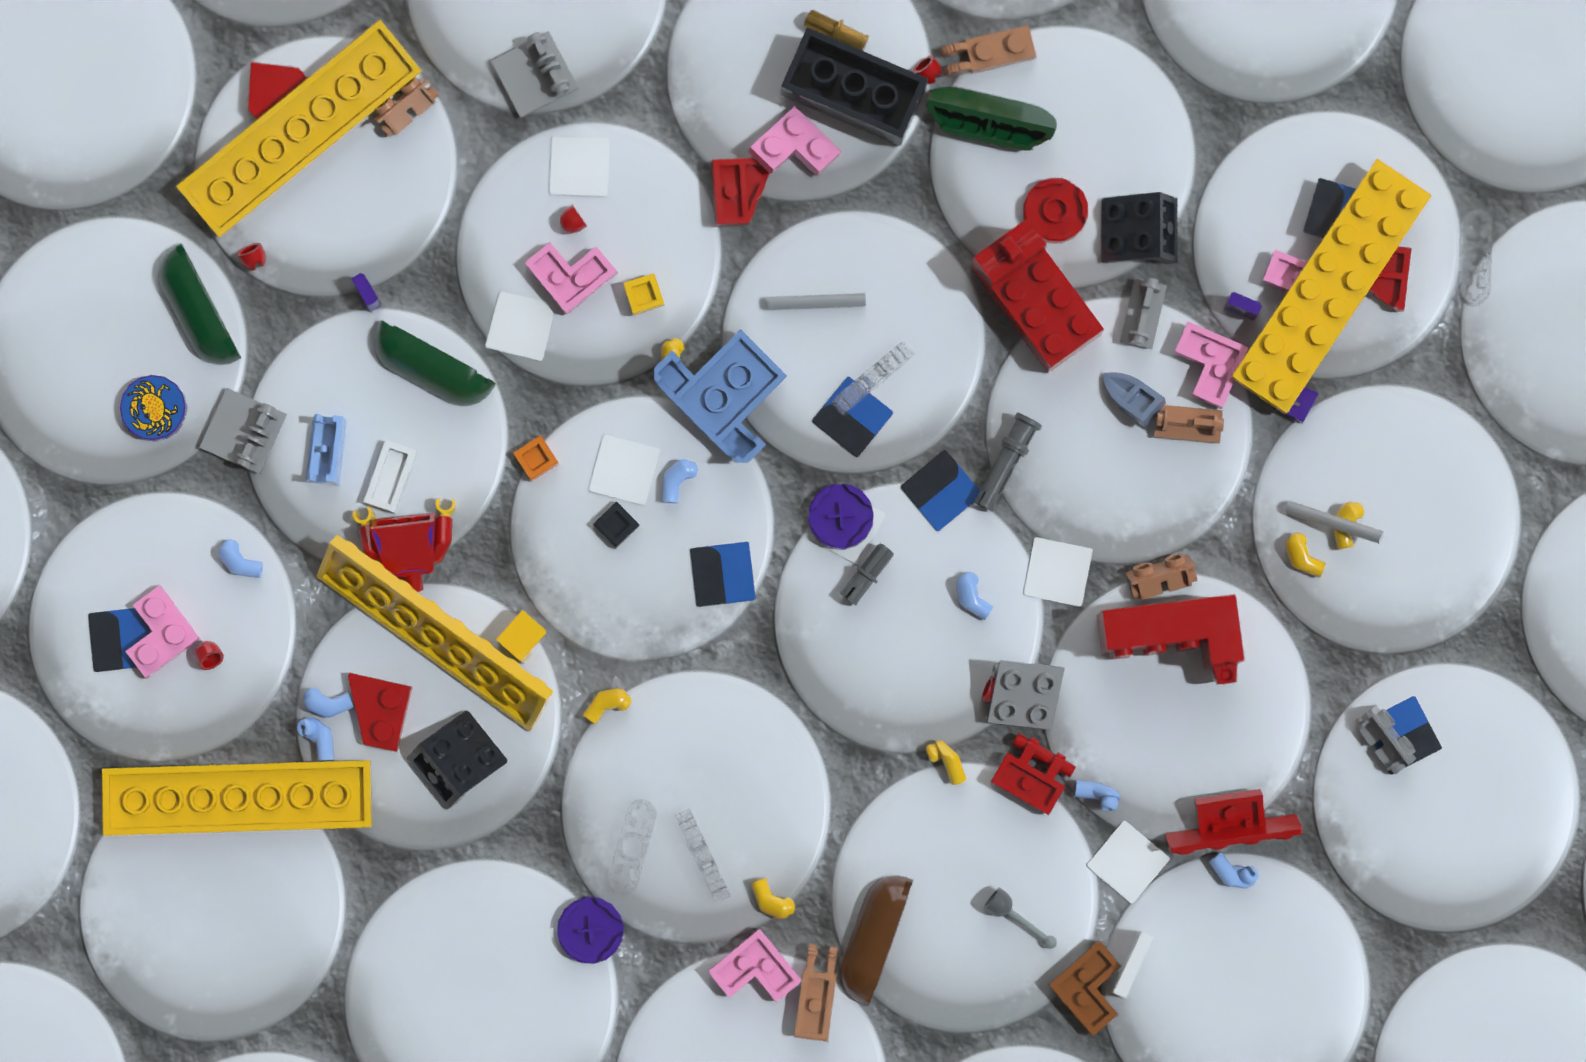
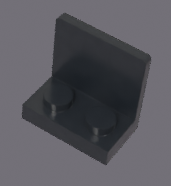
M1152 192L1101 199L1102 262L1116 263L1152 259L1164 264L1178 263V198L1162 192Z
M464 711L419 743L407 757L408 761L447 810L456 805L468 791L503 767L508 761L469 711Z

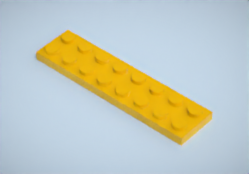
M379 19L183 179L176 187L216 235L221 237L416 77L422 70Z
M1377 158L1230 378L1283 414H1287L1432 195Z
M338 534L328 545L316 575L319 580L529 732L532 730L554 692L543 680L532 676L521 668L515 660L507 658L496 650L489 641L478 637L467 629L460 620L452 618L441 610L434 601L426 599L412 589L409 583L398 579L387 571L380 562L372 560L362 553L355 544L344 540Z
M370 760L102 769L103 836L373 828Z

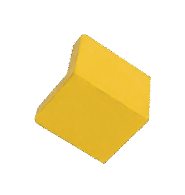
M522 609L496 640L519 661L524 663L531 656V650L547 632Z

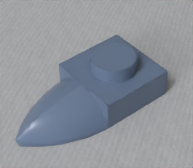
M1116 372L1103 374L1106 390L1119 405V409L1144 427L1166 404L1165 397L1131 375Z

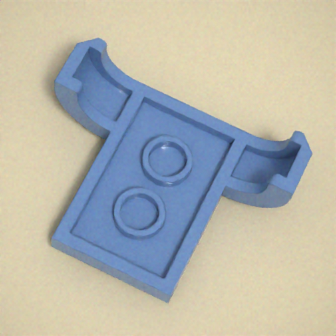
M741 329L695 375L685 367L681 359L673 351L654 368V381L658 387L731 460L736 463H749L766 446L758 436L751 433L741 422L787 375Z

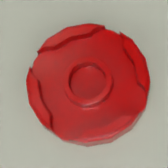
M1048 178L1038 182L1028 192L1023 204V219H1029L1045 242L1061 244L1074 239L1083 230L1088 218V202L1084 192L1069 180L1064 178Z

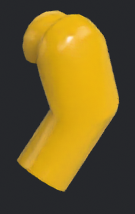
M766 878L750 883L758 906L763 913L777 919H786L788 915L794 913V901L789 897L782 899L772 895Z

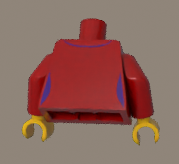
M439 497L435 503L436 512L384 519H376L374 511L368 506V517L364 520H360L359 512L354 510L353 518L361 526L358 531L363 553L372 560L380 562L387 571L397 578L402 577V580L409 583L416 592L422 591L424 589L422 575L434 572L435 564L443 561L452 542L453 519L451 516L456 510L455 500L452 498V506L448 510L440 508Z

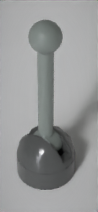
M997 888L987 900L983 909L991 915L1001 917L1008 914L1040 938L1046 948L1053 949L1056 946L1057 940L1054 936L1045 935L1012 910V898L1003 889Z

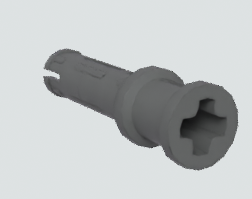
M1018 412L1014 416L1016 421L1009 435L1003 437L1001 441L1003 448L974 500V503L991 512L1011 477L1016 464L1021 457L1024 458L1028 454L1029 449L1027 447L1035 432L1040 431L1042 428L1040 423Z

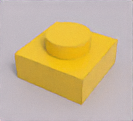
M655 273L623 283L634 316L665 306Z

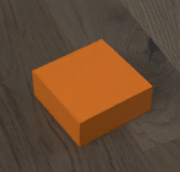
M541 435L513 453L531 482L559 465V462Z

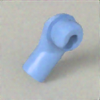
M681 459L665 472L663 477L662 503L677 504L679 502V485L686 479L695 478L698 473V467L695 462Z
M228 539L222 543V547L219 548V558L232 574L261 578L263 562L244 559L239 552V544L235 540Z
M965 572L962 577L958 578L956 584L959 603L965 609L985 620L993 606L978 597L976 585L979 579L976 574Z
M310 688L304 693L305 707L309 711L325 718L333 717L354 708L349 692L333 699L322 695L317 688Z
M308 717L300 720L297 724V732L300 736H305L316 744L317 761L334 760L331 729L316 718Z
M1075 781L1074 797L1101 800L1100 807L1105 811H1115L1118 808L1120 794L1116 789L1098 782Z
M1222 852L1208 861L1222 882L1228 887L1249 888L1258 880V872L1254 867L1231 866Z

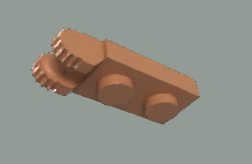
M1029 25L967 39L965 42L946 45L940 49L942 57H951L966 52L969 62L954 63L946 67L947 76H956L968 72L975 74L1036 59Z
M809 944L806 970H803L794 1037L828 1042L837 976L834 972L838 947L830 946V950L827 953V973L813 971L818 949L816 948L817 944Z

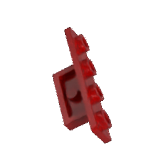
M1261 789L1195 798L1197 829L1166 833L1165 840L1171 854L1187 855L1195 850L1208 848L1221 850L1228 845L1234 844L1254 845L1261 840L1275 838L1287 840L1295 835L1303 834L1296 814L1265 818L1263 793Z

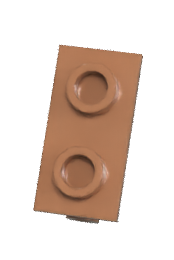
M423 76L420 79L414 77L401 88L403 93L394 100L389 98L375 109L377 114L372 118L377 123L385 122L381 129L388 137L393 133L395 135L399 134L400 131L413 122V119L406 112L410 107L419 117L436 103L435 99L439 94L432 86L427 89L424 87L429 83L428 79Z
M1164 405L1156 414L1154 437L1220 443L1221 432H1223L1224 427L1223 410Z
M1183 554L1170 555L1165 558L1164 562L1153 565L1152 563H1142L1133 567L1132 571L1125 572L1126 577L1132 584L1130 590L1133 599L1140 598V600L1163 594L1160 582L1166 581L1168 590L1171 592L1190 587L1192 582L1198 581L1194 569L1196 564L1189 555L1184 556Z

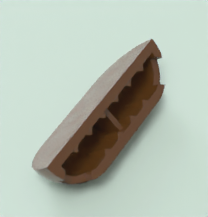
M899 875L884 877L875 882L864 897L840 968V977L844 989L850 997L861 1004L869 1006L873 993L876 990L913 883V879Z

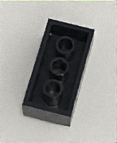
M807 27L781 85V96L902 146L926 91L928 78Z

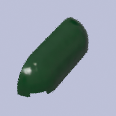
M940 87L930 92L927 99L928 113H931L933 119L944 132L1016 150L1029 151L1033 147L1051 140L1057 127L1054 116L1039 106L961 87Z
M182 243L176 245L164 255L159 266L158 279L160 287L192 349L201 359L215 365H226L241 359L242 357Z
M381 320L376 329L374 349L383 366L448 403L456 406L475 405L488 397L496 385L493 380L477 373L476 369L395 325L392 327Z

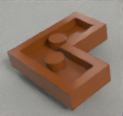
M1097 941L1048 985L1088 1032L1094 1036L1118 1015L1096 988L1122 966L1100 941Z

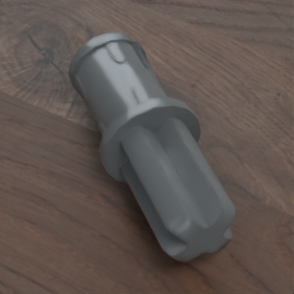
M878 544L862 566L859 567L857 565L856 569L858 571L845 588L840 591V594L857 606L859 600L872 583L877 584L876 578L893 558L894 553L884 544Z

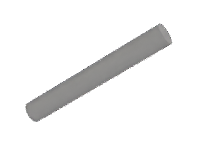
M865 293L767 297V310L866 306Z
M1289 501L1286 507V514L1378 544L1383 540L1384 531Z

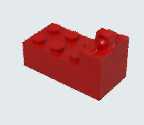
M1027 218L975 255L970 269L1047 373H1050L1101 336L1104 328L1045 250L1046 242Z
M1236 594L1102 610L1097 615L1101 654H1110V660L1130 658L1133 655V651L1143 650V656L1163 654V652L1167 651L1166 647L1176 646V651L1182 652L1196 650L1201 645L1204 669H1212L1216 685L1237 682V665L1244 662L1245 658Z

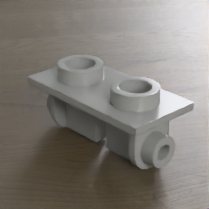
M1146 277L1145 280L1134 279L1120 342L1149 349L1153 348L1167 285L1159 284V280Z
M1375 705L1368 711L1372 717L1369 718L1364 713L1355 720L1359 725L1357 730H1359L1370 747L1379 740L1383 742L1384 745L1376 750L1375 753L1388 771L1392 770L1394 774H1397L1406 767L1402 761L1405 760L1409 766L1416 760V757L1413 755L1415 749L1405 736L1400 737L1393 728L1395 722L1391 715L1385 709L1380 710Z

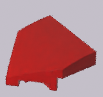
M250 61L247 109L257 120L306 80L307 77L299 67Z

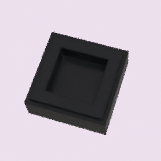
M617 501L593 524L616 549L640 527V524Z

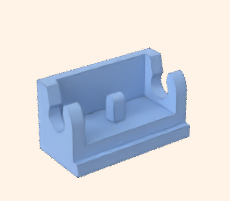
M314 414L306 483L339 486L347 420L343 416L333 415L332 417H324L320 414Z

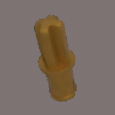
M811 10L804 22L805 28L813 29L862 51L869 39V35H865L843 24L844 20L841 19L838 22L816 10Z

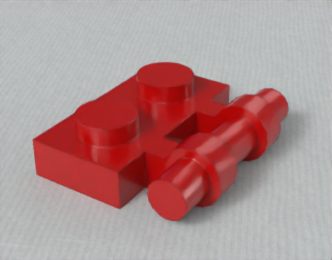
M1018 733L1012 745L1023 750L1020 758L1018 759L1007 753L990 782L1044 814L1049 815L1065 788L1063 784L1054 780L1057 773L1060 772L1070 778L1076 766L1066 761V756L1059 752L1054 754L1040 746V741L1033 737L1028 739ZM1032 756L1049 766L1045 774L1028 765Z

